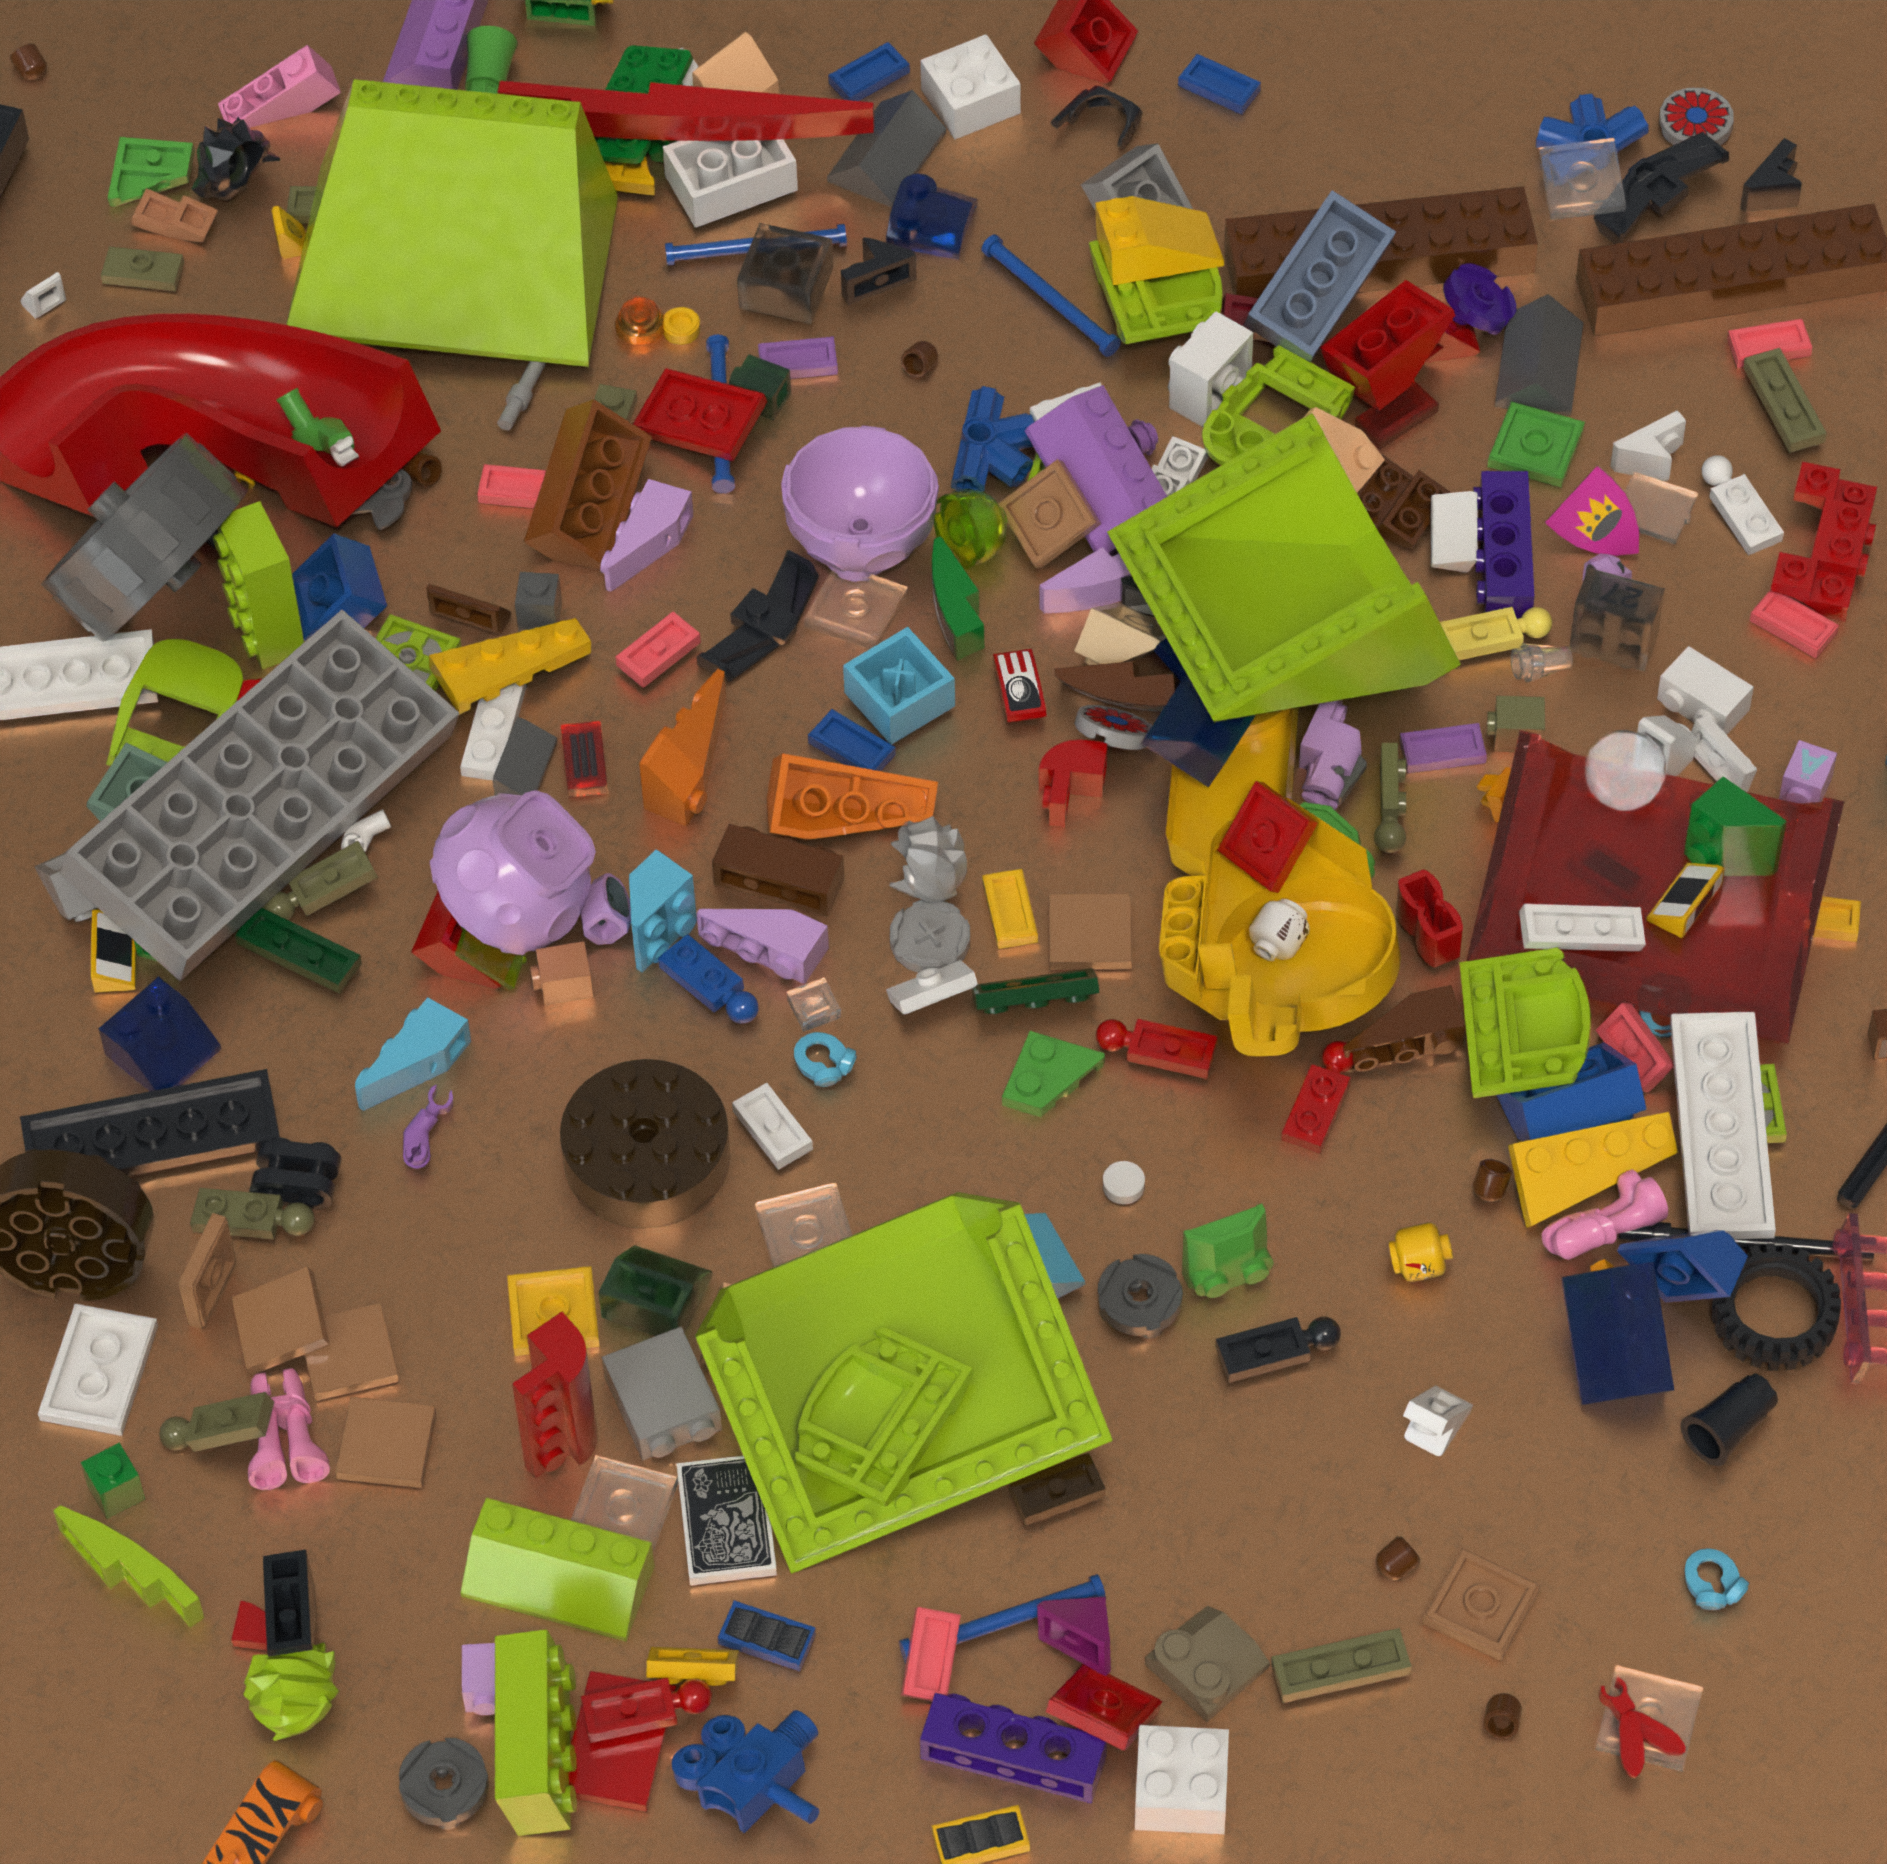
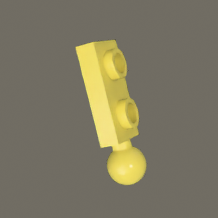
M1513 607L1442 621L1440 624L1458 660H1464L1523 647L1524 633L1531 638H1542L1552 628V617L1547 610L1541 607H1532L1524 612L1522 618L1517 619Z

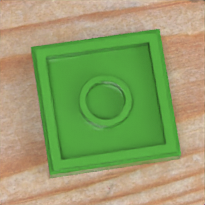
M1511 401L1489 455L1487 467L1500 471H1528L1529 479L1562 488L1584 432L1585 422Z

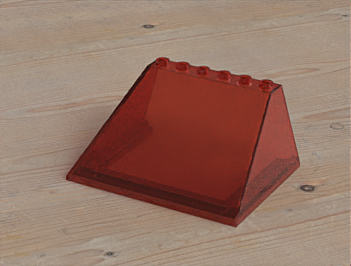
M1520 730L1466 961L1543 950L1524 948L1519 910L1524 904L1640 907L1646 942L1641 951L1560 949L1565 957L1562 961L1571 969L1575 967L1585 986L1588 999L1618 1006L1621 1003H1630L1636 1010L1671 1017V1014L1755 1012L1757 1037L1789 1044L1844 801L1824 797L1822 802L1795 803L1747 792L1787 821L1778 871L1773 875L1724 876L1721 887L1685 936L1680 938L1646 920L1649 913L1687 863H1692L1684 855L1691 806L1713 784L1573 754L1541 739L1540 734Z

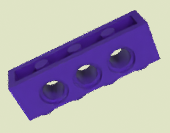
M1481 471L1480 487H1473L1472 492H1477V510H1480V518H1477V541H1481V549L1476 550L1475 572L1482 573L1483 581H1477L1476 601L1477 604H1484V613L1513 607L1516 618H1522L1524 612L1534 606L1535 597L1528 471Z
M935 1693L920 1738L921 1759L1092 1804L1107 1757V1742L1079 1728L1072 1729L1057 1725L1055 1721L1047 1717L1034 1716L1030 1718L1015 1714L1005 1706L991 1705L988 1707L972 1703L968 1698L959 1694H948L945 1696ZM968 1729H977L982 1732V1734L973 1738L966 1737L962 1733ZM1011 1740H1019L1025 1745L1018 1749H1012L1004 1744ZM1054 1751H1061L1068 1756L1062 1760H1054L1047 1755Z

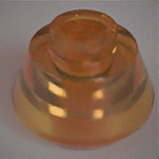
M633 297L627 300L621 307L615 320L617 335L624 342L635 346L652 344L664 334V313L653 300L647 297Z

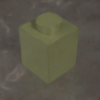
M1496 696L1495 712H1487V735L1494 736V751L1542 753L1545 734V697Z

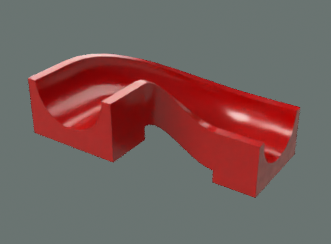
M150 314L97 322L66 332L40 345L15 363L0 377V481L90 516L93 515L87 509L114 481L125 491L148 468L140 452L141 450L156 444L172 445L187 432L198 443L201 442L224 465L278 491L287 509L338 527L441 432L439 424L407 359L317 331L248 318L206 314ZM298 388V392L314 418L318 416L319 419L331 417L342 420L353 437V450L358 453L359 457L345 466H340L335 462L331 454L324 451H315L313 446L293 440L291 438L293 435L291 431L294 428L276 399Z

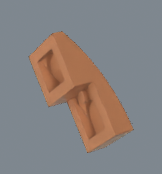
M146 188L133 214L131 225L179 240L204 242L218 210L183 195L180 202H177Z

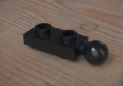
M1323 1316L1314 1319L1309 1324L1308 1329L1302 1330L1298 1318L1295 1317L1217 1338L1215 1347L1228 1383L1309 1362L1311 1356L1309 1346L1322 1351L1334 1348L1340 1341L1341 1329L1334 1319Z

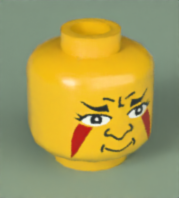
M1430 1222L1398 1229L1395 1234V1240L1389 1241L1395 1274L1402 1273L1405 1280L1409 1282L1443 1275L1446 1270V1260L1453 1259L1449 1235H1440L1437 1226Z

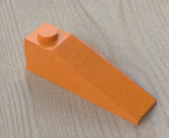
M717 669L695 693L691 709L682 707L676 713L677 722L672 729L664 726L639 762L645 810L684 826H687L694 813L699 814L703 810L707 801L706 790L727 695L725 671Z
M782 753L772 760L767 792L768 833L803 840H814L901 827L909 820L921 822L933 816L938 782Z

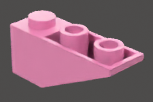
M306 45L218 104L225 121L233 124L237 117L244 119L250 128L312 112L340 94L341 91L332 66L310 46Z

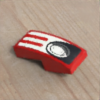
M1032 648L993 654L994 670L1000 686L1001 703L1007 723L1047 717L1044 696Z

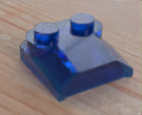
M909 175L900 183L893 203L886 233V243L908 248L914 252L959 260L961 247L974 208H977L978 199L937 187L936 182L928 175Z

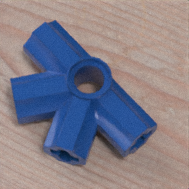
M1593 94L1579 95L1575 101L1570 102L1569 109L1572 123L1552 117L1543 118L1536 138V147L1553 153L1541 160V170L1546 180L1554 188L1564 186L1586 171H1601L1609 166L1612 155L1648 134L1649 125L1643 113L1635 105L1624 108L1606 120L1602 99L1594 97Z
M982 386L980 389L972 390L951 481V488L955 489L961 496L973 498L975 495L983 494L988 471L1008 486L1017 488L1025 480L1033 465V460L1019 450L1034 447L1025 430L1035 421L1032 415L1027 413L1000 419L1004 396L1000 395L995 388Z

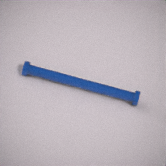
M837 224L836 229L679 246L665 243L667 266L675 265V261L838 243L839 247L847 246L845 224Z
M991 235L984 241L981 248L982 253L987 257L997 259L1099 346L1100 353L1105 357H1110L1118 350L1121 340L1115 334L1109 335L1061 295L1003 245V240L998 235Z
M712 335L706 340V349L710 353L711 380L727 384L726 352L729 350V340L724 335ZM714 457L715 476L712 478V489L720 494L730 493L735 488V479L730 471V461Z
M1095 1574L1088 1577V1582L961 1624L958 1629L956 1645L1037 1618V1605L1042 1601L1105 1597L1106 1599L1102 1581L1099 1575ZM908 1638L899 1640L900 1650L905 1663L910 1643Z

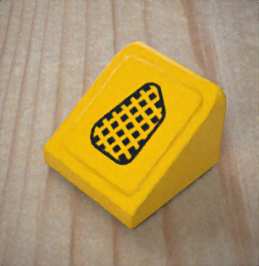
M274 206L271 211L281 257L287 259L301 256L306 236L303 225L281 207Z

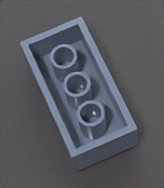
M1332 190L1250 310L1244 326L1276 347L1280 345L1303 359L1312 362L1320 347L1327 340L1390 246L1396 231Z

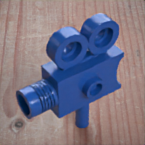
M797 1710L792 1711L773 1731L757 1723L747 1734L744 1724L740 1719L730 1715L714 1717L702 1728L701 1739L703 1745L692 1744L685 1746L674 1755L672 1769L675 1781L683 1789L698 1790L701 1807L704 1809H719L734 1817L738 1821L740 1831L746 1833L774 1803L807 1823L812 1824L819 1815V1808L788 1789L806 1772L802 1752L818 1737V1729L808 1716Z

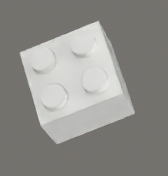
M987 34L920 60L921 90L954 139L1021 113V84Z
M1217 311L1206 322H1200L1194 329L1191 338L1183 346L1176 347L1169 358V408L1204 428V423L1212 410H1217L1223 401L1222 394L1231 384L1236 386L1246 378V372L1252 367L1253 332Z
M1139 1725L1135 1830L1207 1834L1225 1833L1229 1729Z

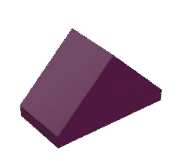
M1105 1597L1042 1601L1037 1605L1038 1639L1104 1676L1111 1672L1110 1634Z

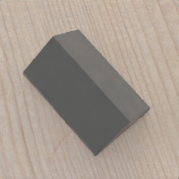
M913 90L880 102L874 111V133L857 134L827 176V182L893 208L946 134V127Z
M1549 294L1516 309V313L1506 325L1495 399V407L1508 409L1512 401L1559 415L1571 416L1583 322Z

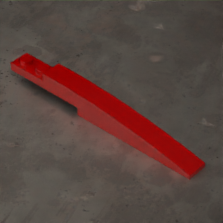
M500 81L497 92L498 94L580 102L594 137L673 141H753L874 133L875 129L874 102L652 82L650 83L648 94Z

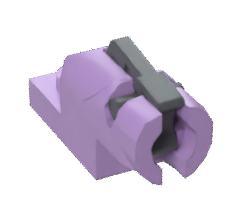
M1343 699L1319 703L1300 744L1299 768L1307 770L1306 779L1302 787L1304 790L1301 796L1307 803L1328 805L1334 810L1345 801L1367 768V762L1361 756L1360 731L1344 724L1347 706L1342 705Z

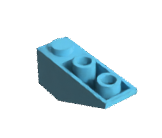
M427 997L418 1009H413L407 1015L403 1028L395 1038H389L384 1043L379 1057L372 1066L363 1069L358 1075L355 1082L358 1107L365 1111L447 1072L471 1043L468 1019Z

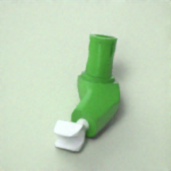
M298 388L276 399L294 428L291 431L293 434L291 438L293 440L313 446L315 451H324L331 454L335 462L340 466H345L359 457L358 453L353 450V437L342 420L331 417L319 419L318 416L314 418L298 392Z

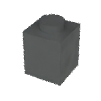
M520 572L515 598L518 631L530 630L559 622L562 607L559 574Z

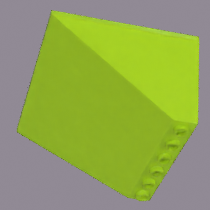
M354 79L320 167L286 325L317 331L360 344L589 367L618 195L581 103Z
M1313 413L1107 531L1214 722L1423 686L1461 665L1425 592L1418 582L1413 585L1409 582L1376 529Z
M956 1192L720 1289L695 1334L791 1574L1113 1441L1019 1202ZM883 1326L971 1366L974 1370L955 1414H950L910 1474V1483L886 1507L796 1464L795 1451L799 1452V1435L797 1432L799 1420L815 1385L829 1366L855 1342L860 1347L878 1338L875 1335V1330Z

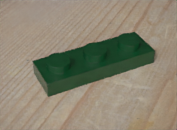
M264 908L258 910L247 920L235 935L238 945L339 994L362 964L360 954Z
M1093 968L982 983L971 988L973 1002L977 1010L984 1009V1013L987 1014L1003 1013L1009 1010L1008 1006L1025 1004L1026 1008H1040L1049 1005V1000L1065 998L1066 1002L1071 1003L1082 1002L1090 999V994L1100 993L1098 977Z

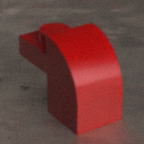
M1080 739L1068 740L1055 745L1043 756L1039 764V791L1044 792L1042 809H1049V826L1065 827L1070 794L1103 797L1108 764L1107 743Z

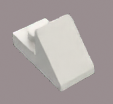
M1675 411L1614 442L1610 467L1614 472L1668 481L1672 464L1670 454L1683 445L1686 420L1678 411Z
M1435 1385L1409 1401L1403 1416L1411 1421L1404 1434V1438L1436 1456H1441L1469 1415L1473 1404Z

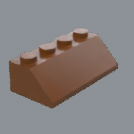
M595 399L566 409L523 542L553 561L600 570L605 552L607 550L612 551L616 543L615 537L619 524L622 521L626 522L652 436Z

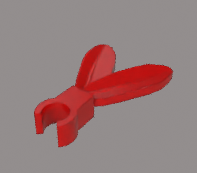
M1620 1677L1616 1678L1614 1688L1620 1691V1695L1617 1697L1608 1695L1605 1691V1686H1600V1701L1609 1707L1617 1720L1620 1721V1759L1622 1767L1629 1777L1637 1778L1641 1774L1645 1764L1644 1742L1667 1755L1681 1756L1685 1754L1686 1746L1676 1732L1641 1712L1634 1711L1636 1706L1627 1693V1685Z

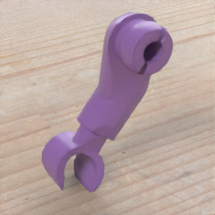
M437 1085L432 1086L428 1093L427 1107L421 1109L403 1132V1159L409 1167L420 1169L429 1162V1132L437 1123L438 1119L436 1117L438 1114H446L452 1109V1090H450L447 1103L445 1105H437L433 1101L436 1097Z

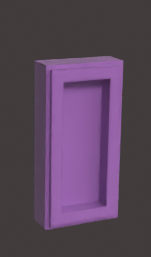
M834 336L758 344L759 359L788 369L789 379L838 374Z
M1479 723L1400 733V745L1403 758L1406 760L1407 774L1486 763L1487 754Z

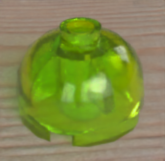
M961 489L947 493L938 499L937 504H942L940 512L935 513L934 517L936 537L941 536L950 550L960 559L961 562L959 563L963 569L979 566L1000 552L1006 540L1007 516L1003 508L1000 507L993 497L984 491Z

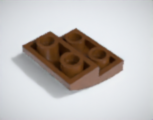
M1382 454L1385 460L1357 494L1381 537L1388 542L1412 549L1431 522V496L1450 493V491L1421 470H1418L1412 476Z

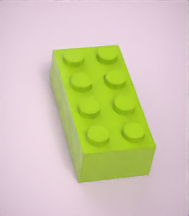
M259 501L232 511L217 528L218 534L213 535V540L221 557L217 561L225 583H222V587L230 604L227 607L229 618L235 629L241 627L245 634L241 636V640L248 657L255 656L261 669L264 670L283 662L304 643L290 560Z
M547 1629L495 1636V1800L518 1836L571 1830V1813L577 1810L576 1792L573 1785L569 1786V1772L576 1771L577 1767L575 1749L572 1744L570 1745V1731H575L576 1714L573 1705L570 1704V1691L576 1688V1676L573 1665L567 1664L564 1659L562 1646L555 1644Z

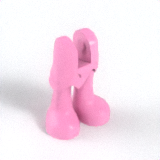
M1630 1169L1618 1177L1619 1198L1602 1209L1595 1208L1584 1212L1579 1211L1549 1224L1542 1232L1543 1245L1552 1254L1570 1260L1601 1245L1613 1244L1616 1241L1617 1234L1645 1226H1653L1665 1220L1668 1216V1205L1664 1194L1653 1178L1647 1177L1642 1180L1637 1172Z
M293 1368L283 1369V1389L286 1395L271 1397L274 1405L266 1436L258 1438V1451L248 1466L249 1483L259 1490L278 1488L285 1483L287 1478L278 1426L287 1430L289 1462L292 1476L296 1481L302 1483L318 1482L324 1479L330 1472L329 1459L326 1453L312 1442L307 1424L312 1423L311 1408L306 1401L302 1381ZM266 1372L254 1375L251 1381L250 1395L266 1392L271 1396Z

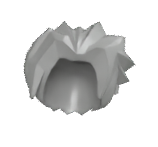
M934 816L921 822H912L910 820L905 822L898 831L899 840L891 842V845L905 857L908 865L903 866L904 879L890 883L889 886L927 902L939 903L953 898L957 895L956 889L963 882L967 873L964 842L958 828L952 829L950 824L942 827Z

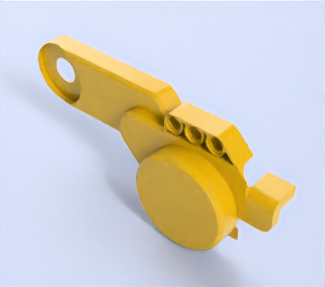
M1183 668L1180 679L1166 836L1171 862L1190 876L1171 880L1164 890L1159 953L1165 983L1169 988L1217 1019L1229 1020L1232 1041L1240 1053L1256 1057L1287 1054L1298 1045L1300 1032L1329 1029L1353 1021L1373 1009L1389 993L1397 979L1401 963L1395 918L1385 899L1372 889L1366 849L1292 801L1299 707L1214 722ZM1255 781L1264 782L1318 823L1279 893L1269 891L1217 851ZM1291 900L1302 907L1307 913V921L1310 926L1309 935L1294 957L1288 960L1275 958L1274 961H1268L1254 951L1253 947L1255 944L1249 936L1250 925L1262 907L1269 901Z

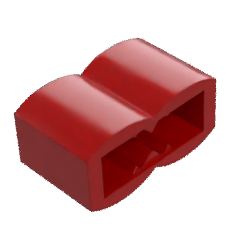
M1422 869L1398 880L1396 914L1402 927L1415 937L1416 948L1422 959L1430 966L1436 968L1460 958L1463 923L1457 910L1450 903L1443 900V890L1439 881L1429 871Z

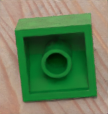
M1723 776L1692 803L1684 855L1692 863L1724 867V876H1773L1778 871L1787 821Z

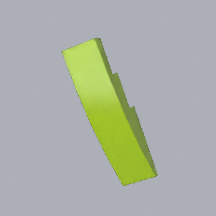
M60 1505L53 1510L59 1531L110 1589L125 1579L149 1608H152L165 1598L190 1628L204 1618L199 1597L169 1567L136 1542L105 1524Z

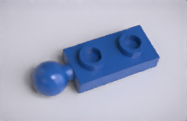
M690 935L684 936L658 957L659 968L712 1012L715 1013L726 1004V1012L729 1018L739 1024L749 1023L757 1016L759 1011L758 1001L751 993L742 991L744 989L743 979Z

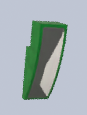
M939 536L934 539L932 551L933 601L938 623L946 643L958 661L985 648L984 624L978 616L979 590L943 538Z

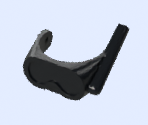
M1094 86L1090 90L1084 89L1051 120V124L1057 129L1066 121L1073 124L1086 107L1090 109L1096 107L1118 109L1127 117L1126 126L1117 143V147L1124 149L1125 145H1128V141L1131 140V135L1136 131L1143 112L1128 99L1101 86Z

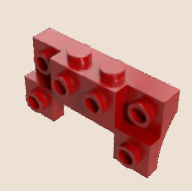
M1802 461L1793 500L1815 506L1823 511L1811 558L1779 552L1771 592L1797 599L1828 619L1846 622L1856 577L1864 578L1869 554L1862 553L1864 546L1872 547L1877 524L1870 523L1877 487L1839 479L1841 469Z

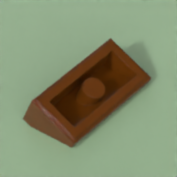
M428 584L426 588L430 613L496 634H502L511 617V611L501 606Z

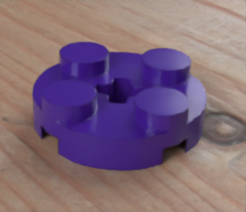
M1466 263L1461 265L1443 283L1445 298L1455 312L1453 320L1460 325L1470 324L1493 335L1499 334L1516 313L1517 306L1514 295L1507 285L1502 290L1494 282L1498 276L1493 272L1475 264Z

